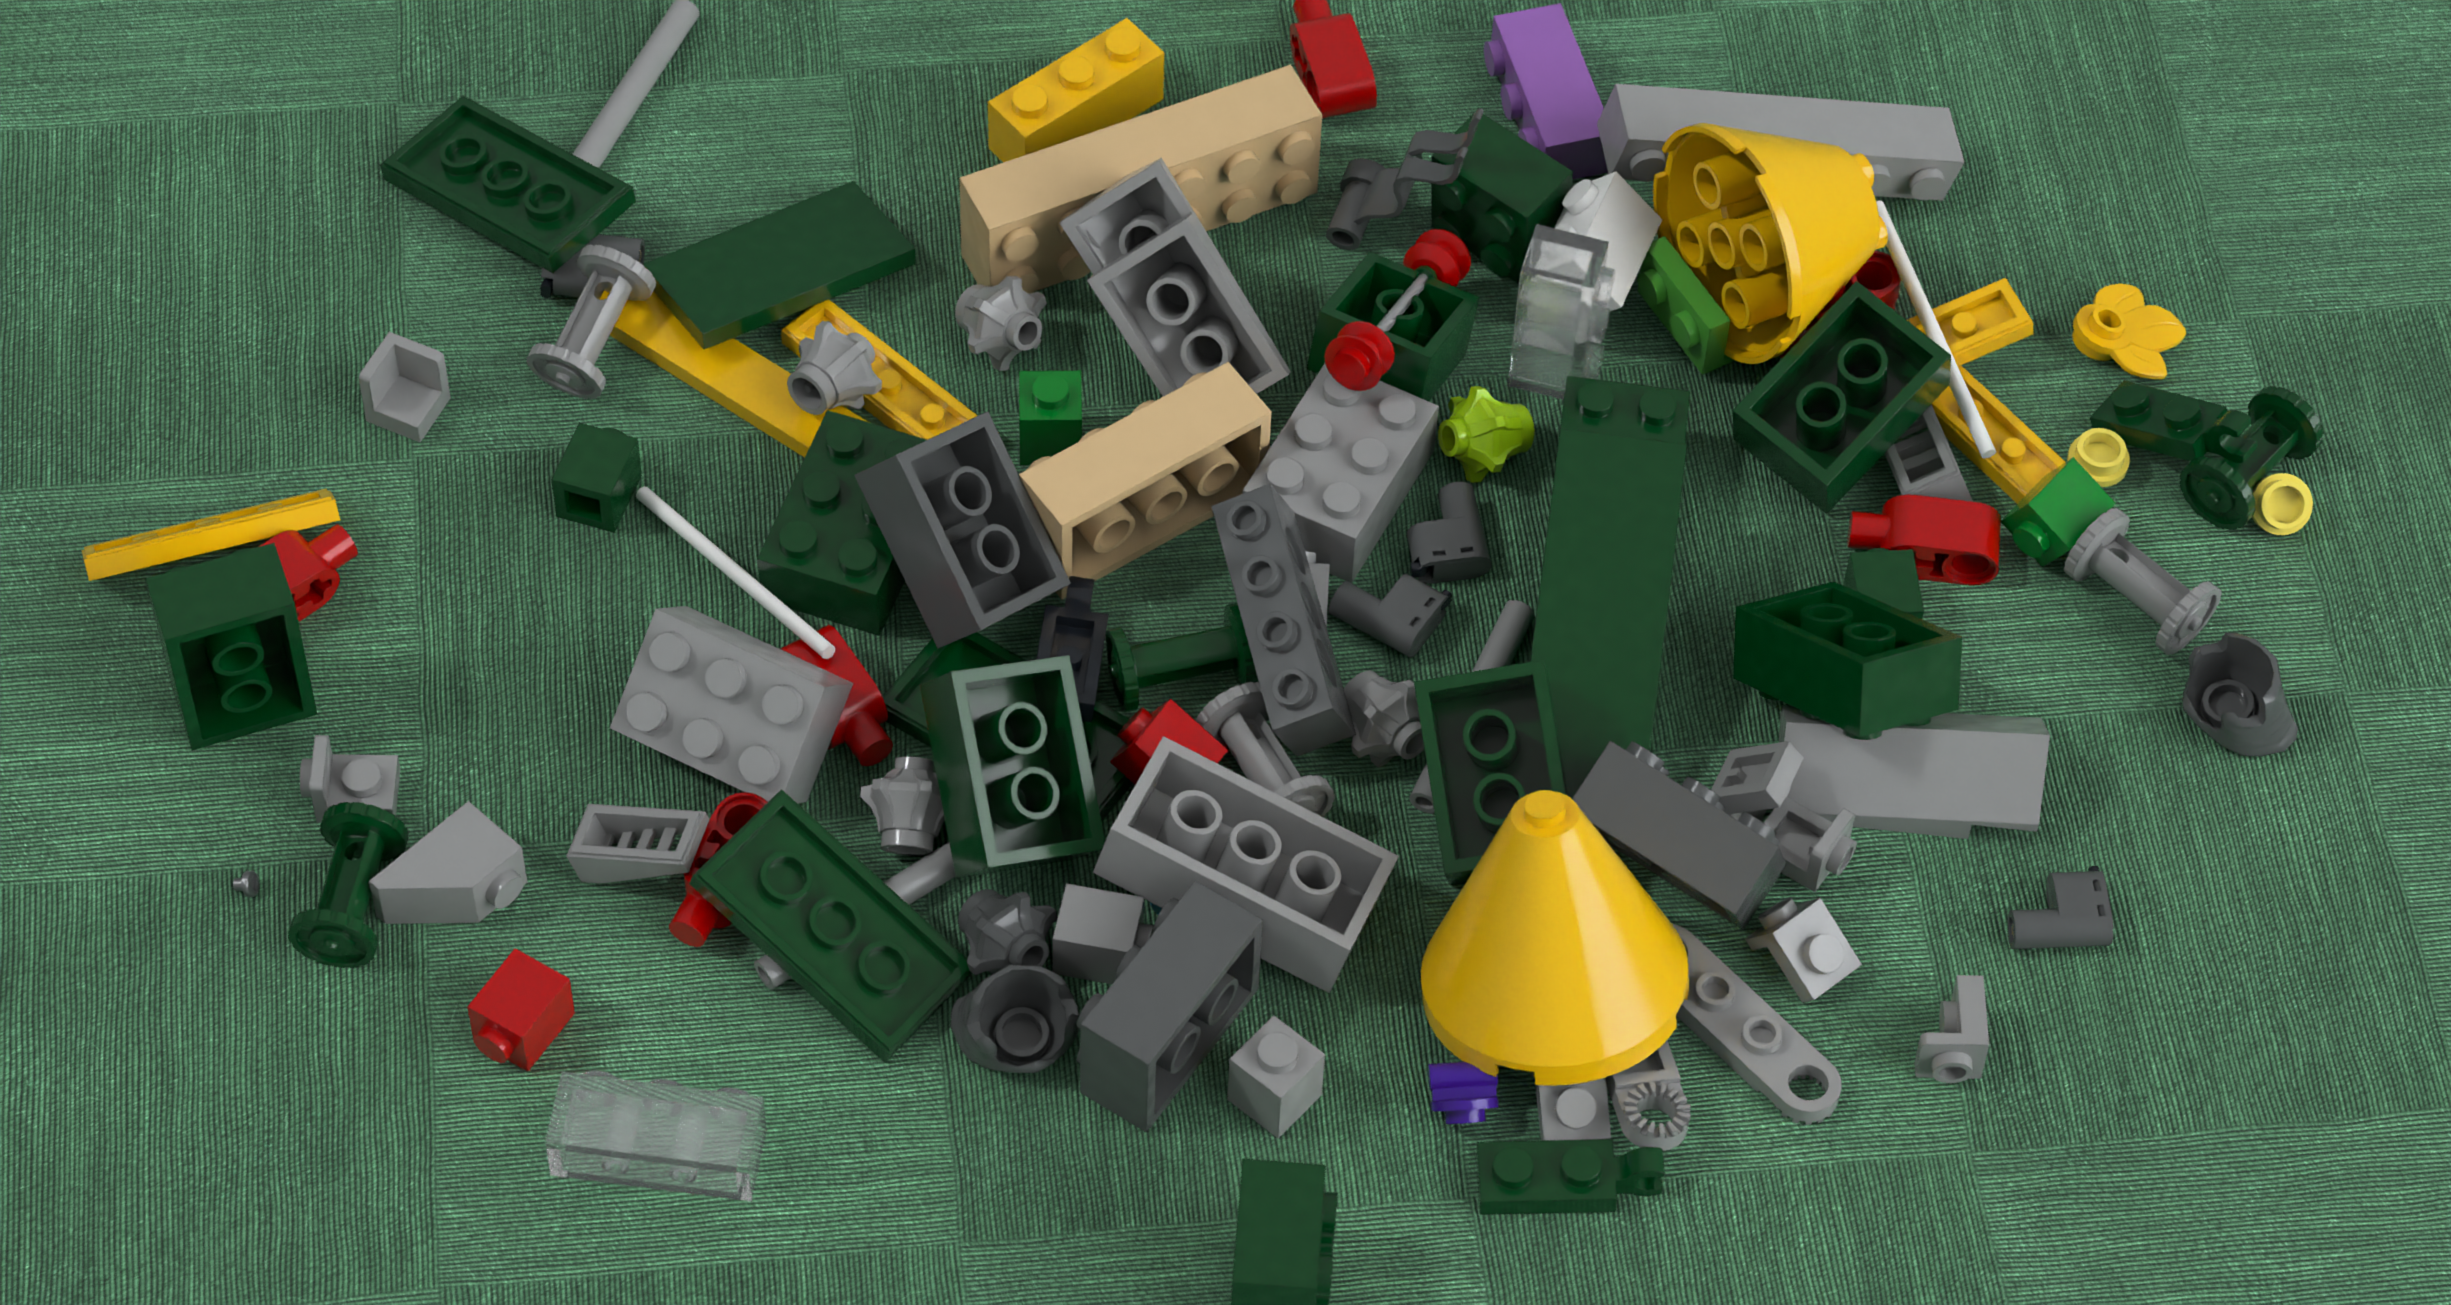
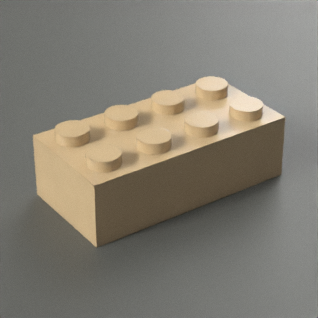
M1229 362L1208 373L1201 372L1192 376L1182 387L1156 401L1149 400L1140 404L1130 415L1106 428L1091 430L1078 443L1052 457L1045 456L1037 459L1026 471L1019 474L1068 578L1069 576L1095 579V582L1213 517L1211 506L1242 494L1244 487L1270 449L1272 411ZM1068 586L1056 591L1061 599L1066 598Z

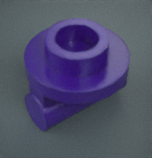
M1467 1062L1428 1064V1083L1432 1099L1431 1111H1445L1446 1124L1486 1122L1485 1109L1499 1107L1496 1091L1498 1074L1497 1077L1489 1075Z

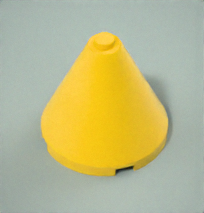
M1540 790L1522 797L1514 804L1431 938L1421 967L1423 1006L1429 1025L1442 1044L1456 1057L1474 1065L1484 1073L1497 1077L1499 1072L1498 1065L1534 1072L1535 1085L1553 1086L1585 1083L1617 1074L1649 1057L1669 1039L1677 1028L1676 1014L1684 999L1688 1000V958L1683 941L1673 924L1575 801L1559 792Z

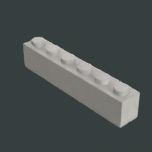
M1615 84L1597 122L1608 173L1616 171L1623 179L1642 182L1654 181V174L1665 171L1669 152L1664 154L1661 149L1667 139L1677 130L1697 123H1709L1832 144L1843 148L1850 155L1861 153L1872 165L1874 183L1871 188L1874 196L1943 201L1964 164L1949 108Z

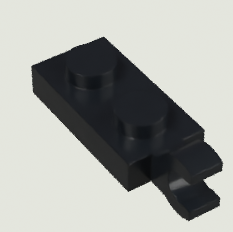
M1069 576L1071 584L1067 588L1065 607L1045 605L1036 660L1070 655L1081 718L1084 722L1092 723L1109 614L1090 611L1095 579Z

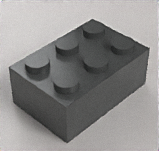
M988 411L854 475L937 648L978 632L1071 584Z
M1610 741L1574 795L1573 800L1610 846L1744 930L1786 866L1779 848L1781 842L1775 838L1777 833L1768 825L1746 812H1742L1738 820L1723 812L1725 807L1718 802L1720 796L1691 777L1687 776L1682 785L1678 784L1668 777L1670 772L1663 767L1665 762L1641 745L1631 741L1627 749L1624 750Z
M1197 881L1192 884L1180 901L1176 898L1170 899L1160 911L1154 924V933L1142 948L1134 945L1128 950L1118 966L1115 982L1104 995L1095 993L1087 1001L1079 1015L1077 1028L1080 1029V1049L1077 1055V1062L1080 1063V1093L1147 1133L1258 991L1263 920Z

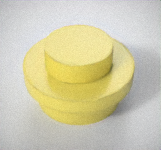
M2093 428L2085 431L2072 442L2067 455V461L2074 457L2101 487H2109L2119 483L2126 476L2130 465V455L2124 440L2117 433L2105 428Z
M2286 473L2268 475L2252 491L2256 503L2254 506L2255 513L2252 518L2258 527L2267 533L2274 535L2295 533L2308 522L2313 509L2311 492L2308 486L2294 475Z

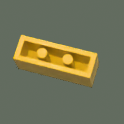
M1125 18L988 101V148L1004 163L1134 118L1163 100L1165 53L1128 18Z

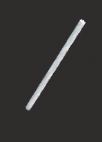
M1876 201L1878 214L1883 219L1887 228L1888 239L1886 247L1926 335L1951 355L1949 386L1981 457L1984 459L1990 458L1995 455L1996 449L1883 201Z
M646 486L641 487L637 491L636 498L822 658L829 659L834 655L835 647L653 491Z

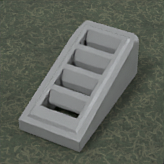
M1931 404L1900 438L1926 427L1929 430L1893 444L1885 452L1902 495L1912 494L1973 502Z
M588 804L566 857L583 883H610L689 873L710 819L705 811ZM682 835L676 851H670L675 836ZM654 838H660L656 850L650 849ZM639 840L637 847L631 848L633 841ZM618 843L617 847H612L613 844Z

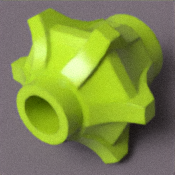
M1481 386L1470 387L1467 399L1460 396L1451 397L1448 403L1450 418L1442 421L1438 430L1441 450L1446 456H1454L1459 460L1464 468L1466 480L1471 483L1481 482L1489 470L1492 473L1501 472L1508 458L1518 453L1527 452L1534 441V423L1528 409L1519 403L1510 404L1498 401Z

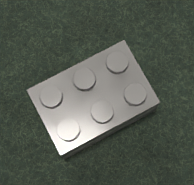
M1324 363L1244 487L1242 494L1271 484L1294 511L1305 551L1316 553V563L1330 564V574L1352 583L1435 450L1439 406L1381 381L1375 387L1366 391L1348 389L1331 376L1326 363Z
M688 606L657 608L654 611L610 729L746 793L756 794L767 802L782 789L799 804L807 802L853 683Z

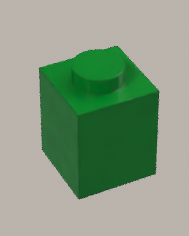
M1081 370L1019 371L1020 465H1031L1039 458L1045 456L1052 457L1078 443L1082 438Z
M2073 457L2045 475L2001 520V523L2012 534L2017 547L2044 567L2070 551L2088 526L2100 515L2110 510L2116 503Z

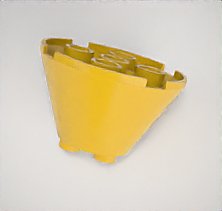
M1697 123L1677 130L1667 139L1661 149L1664 154L1668 152L1669 154L1665 171L1654 174V211L1662 219L1657 230L1658 239L1664 236L1668 239L1731 320L1724 354L1738 362L1759 364L1781 355L1866 263L1875 250L1885 247L1887 243V228L1883 219L1878 214L1877 203L1871 188L1874 183V171L1869 160L1861 153L1850 155L1843 148L1832 144L1709 123Z

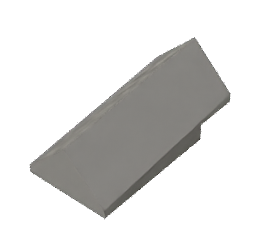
M1162 158L1126 175L1059 222L1093 274L1087 282L1162 396L1182 387L1192 376L1201 372L1208 373L1227 362L1232 365L1256 394L1291 373Z
M1782 705L1779 742L1790 741L1804 758L1793 779L1787 797L1830 822H1833L1841 810L1845 808L1855 814L1853 827L1963 839L1969 838L1972 825L2037 832L2050 733L2042 718L1945 713L1931 717V722L1926 725H1902L1882 731V735L1876 739L1858 740L1845 736L1843 729L1826 721L1804 717L1801 715L1800 709L1796 707Z

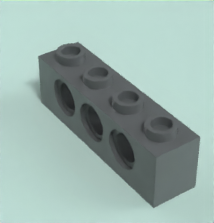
M1271 484L1211 506L1272 731L1297 757L1356 735L1294 511Z

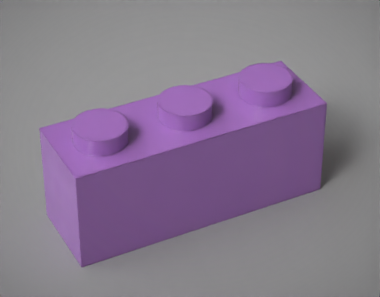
M1561 3L1494 16L1491 41L1484 43V59L1490 76L1498 75L1502 85L1501 101L1503 110L1508 120H1516L1519 128L1518 136L1572 170V180L1608 173L1597 126L1604 107Z

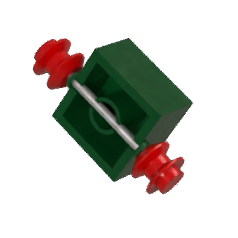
M1431 229L1422 233L1415 245L1409 248L1404 256L1403 265L1370 251L1319 310L1306 369L1318 374L1324 363H1326L1331 376L1348 389L1366 391L1372 389L1381 381L1426 401H1430L1466 356L1480 299L1478 296L1456 288L1459 281L1468 274L1471 267V256L1465 243L1458 236L1447 230Z

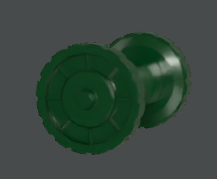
M2269 386L2261 389L2249 402L2248 415L2251 417L2252 423L2251 427L2241 437L2256 441L2258 447L2245 462L2235 463L2224 457L2218 460L2202 456L2190 461L2181 471L2179 477L2181 480L2179 482L2185 500L2190 504L2195 513L2218 528L2228 530L2240 529L2255 513L2254 506L2256 503L2252 495V489L2284 456L2291 459L2308 458L2319 448L2323 442L2322 435L2324 434L2323 427L2320 424L2321 421L2313 411V408L2296 393L2282 387Z
M1238 603L1225 606L1224 627L1130 646L1121 627L1106 630L1105 640L1109 676L1112 680L1118 704L1124 713L1138 710L1139 688L1230 669H1233L1240 685L1248 682H1258Z
M360 802L338 803L337 805L330 806L324 812L320 832L324 840L334 847V852L317 909H309L296 914L291 921L288 931L289 942L305 957L324 965L341 968L360 967V965L364 966L370 963V960H373L378 945V938L373 933L374 931L363 922L371 897L369 880L377 875L380 862L396 859L401 853H404L409 838V832L404 826L405 824L399 818H396L394 814L380 807Z

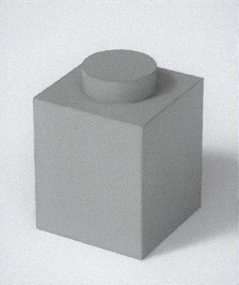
M1066 884L1053 935V972L1058 975L1113 984L1116 980L1115 976L1118 966L1128 950L1134 945L1142 948L1154 933V925L1144 923V897Z
M1273 1015L1229 1059L1227 1100L1276 1138H1279L1322 1095L1325 1054Z

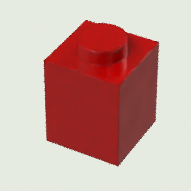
M1170 698L1151 713L1142 707L1129 719L1117 735L1125 743L1111 759L1110 763L1136 785L1163 736L1217 764L1227 753L1228 749Z
M514 948L467 1006L473 1041L476 1047L495 1062L505 1063L508 1060L529 1072L575 1014L570 978Z

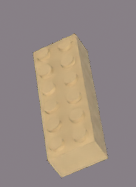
M1288 65L960 177L961 256L977 284L995 286L1007 276H1017L1022 279V290L1028 294L1066 280L1082 278L1091 271L1059 222L1126 175L1160 158L1163 159L1206 231L1229 223L1243 222L1255 214L1284 204L1297 203L1307 196L1317 193L1322 113L1293 67Z

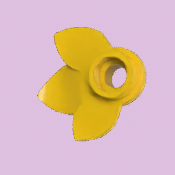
M2118 283L2100 289L2094 297L2093 304L2085 305L2079 309L2073 320L2074 331L2072 338L2079 351L2089 358L2098 361H2107L2113 358L2124 371L2131 375L2147 379H2165L2167 369L2160 352L2177 346L2182 342L2187 333L2183 324L2170 311L2157 305L2145 306L2144 298L2139 288L2129 284Z

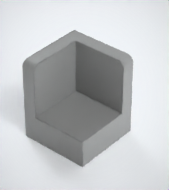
M388 332L359 374L366 421L417 442L422 441L451 399L443 353L392 332Z

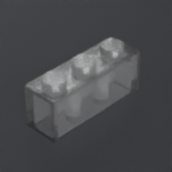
M1536 224L1520 273L1507 386L1564 400L1567 376L1598 379L1605 347L1595 343L1602 344L1610 315V308L1602 307L1600 304L1607 306L1616 269L1606 267L1608 241Z
M590 1070L582 1074L562 1071L545 1139L550 1176L752 1201L767 1131L764 1097L753 1096L744 1090L731 1087L720 1088L716 1091L684 1087L680 1083L668 1079H655L650 1082L620 1079L610 1073L599 1070Z

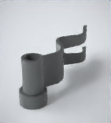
M1481 108L1477 109L1473 114L1468 131L1464 133L1451 134L1432 130L1416 132L1412 137L1400 168L1386 169L1378 162L1364 158L1351 160L1340 182L1342 195L1326 231L1327 239L1341 249L1355 250L1360 246L1370 219L1393 218L1401 214L1415 181L1438 185L1453 183L1459 175L1468 146L1472 143L1477 130V124L1484 110ZM1421 153L1457 154L1454 164L1442 165L1423 160Z

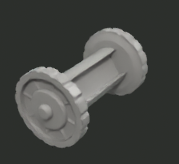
M587 245L582 249L577 259V266L582 274L588 278V281L555 345L548 343L533 345L526 358V362L535 375L555 389L579 398L595 399L601 395L606 385V378L594 365L627 300L644 301L647 298L649 299L656 286V280L644 265L629 255L602 245ZM604 290L609 292L607 299L599 300Z
M2112 508L2093 521L2078 538L2066 558L2064 572L2077 582L2087 579V577L2094 573L2098 574L2161 625L2156 636L2155 645L2166 655L2175 654L2192 641L2204 628L2217 609L2222 592L2210 581L2202 582L2192 590L2188 589L2125 538L2130 518L2119 508Z
M1248 682L1229 688L1227 691L1216 696L1199 713L1196 722L1225 748L1228 747L1247 779L1322 817H1325V814L1329 812L1335 800L1332 787L1322 776H1300L1267 724L1269 717L1259 682Z

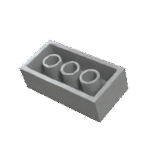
M1163 736L1113 823L1093 873L1137 896L1144 897L1145 900L1161 908L1172 898L1180 901L1195 881L1199 882L1263 920L1261 959L1330 993L1378 901L1399 855Z

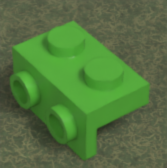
M1664 236L1652 241L1637 278L1640 295L1702 375L1735 361L1724 354L1731 320L1668 239Z

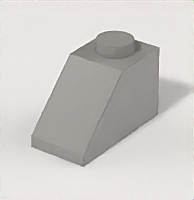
M469 801L369 880L376 917L384 924L479 923L496 908L502 909L510 905L519 896L523 886L528 883L522 847Z

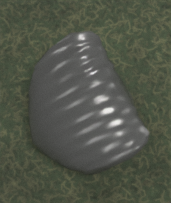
M2225 633L2221 641L2205 644L2193 649L2188 660L2190 665L2189 678L2183 691L2182 703L2185 713L2203 732L2212 737L2221 746L2241 756L2263 757L2284 752L2297 740L2298 727L2287 705L2281 683L2278 659L2258 640L2239 633Z
M1008 965L984 979L970 993L956 1000L951 1010L950 1028L960 1050L971 1062L990 1070L1008 1073H1037L1054 1063L1073 1045L1079 1033V1028H1077L1079 1015L1074 995L1066 982L1058 974L1042 966Z

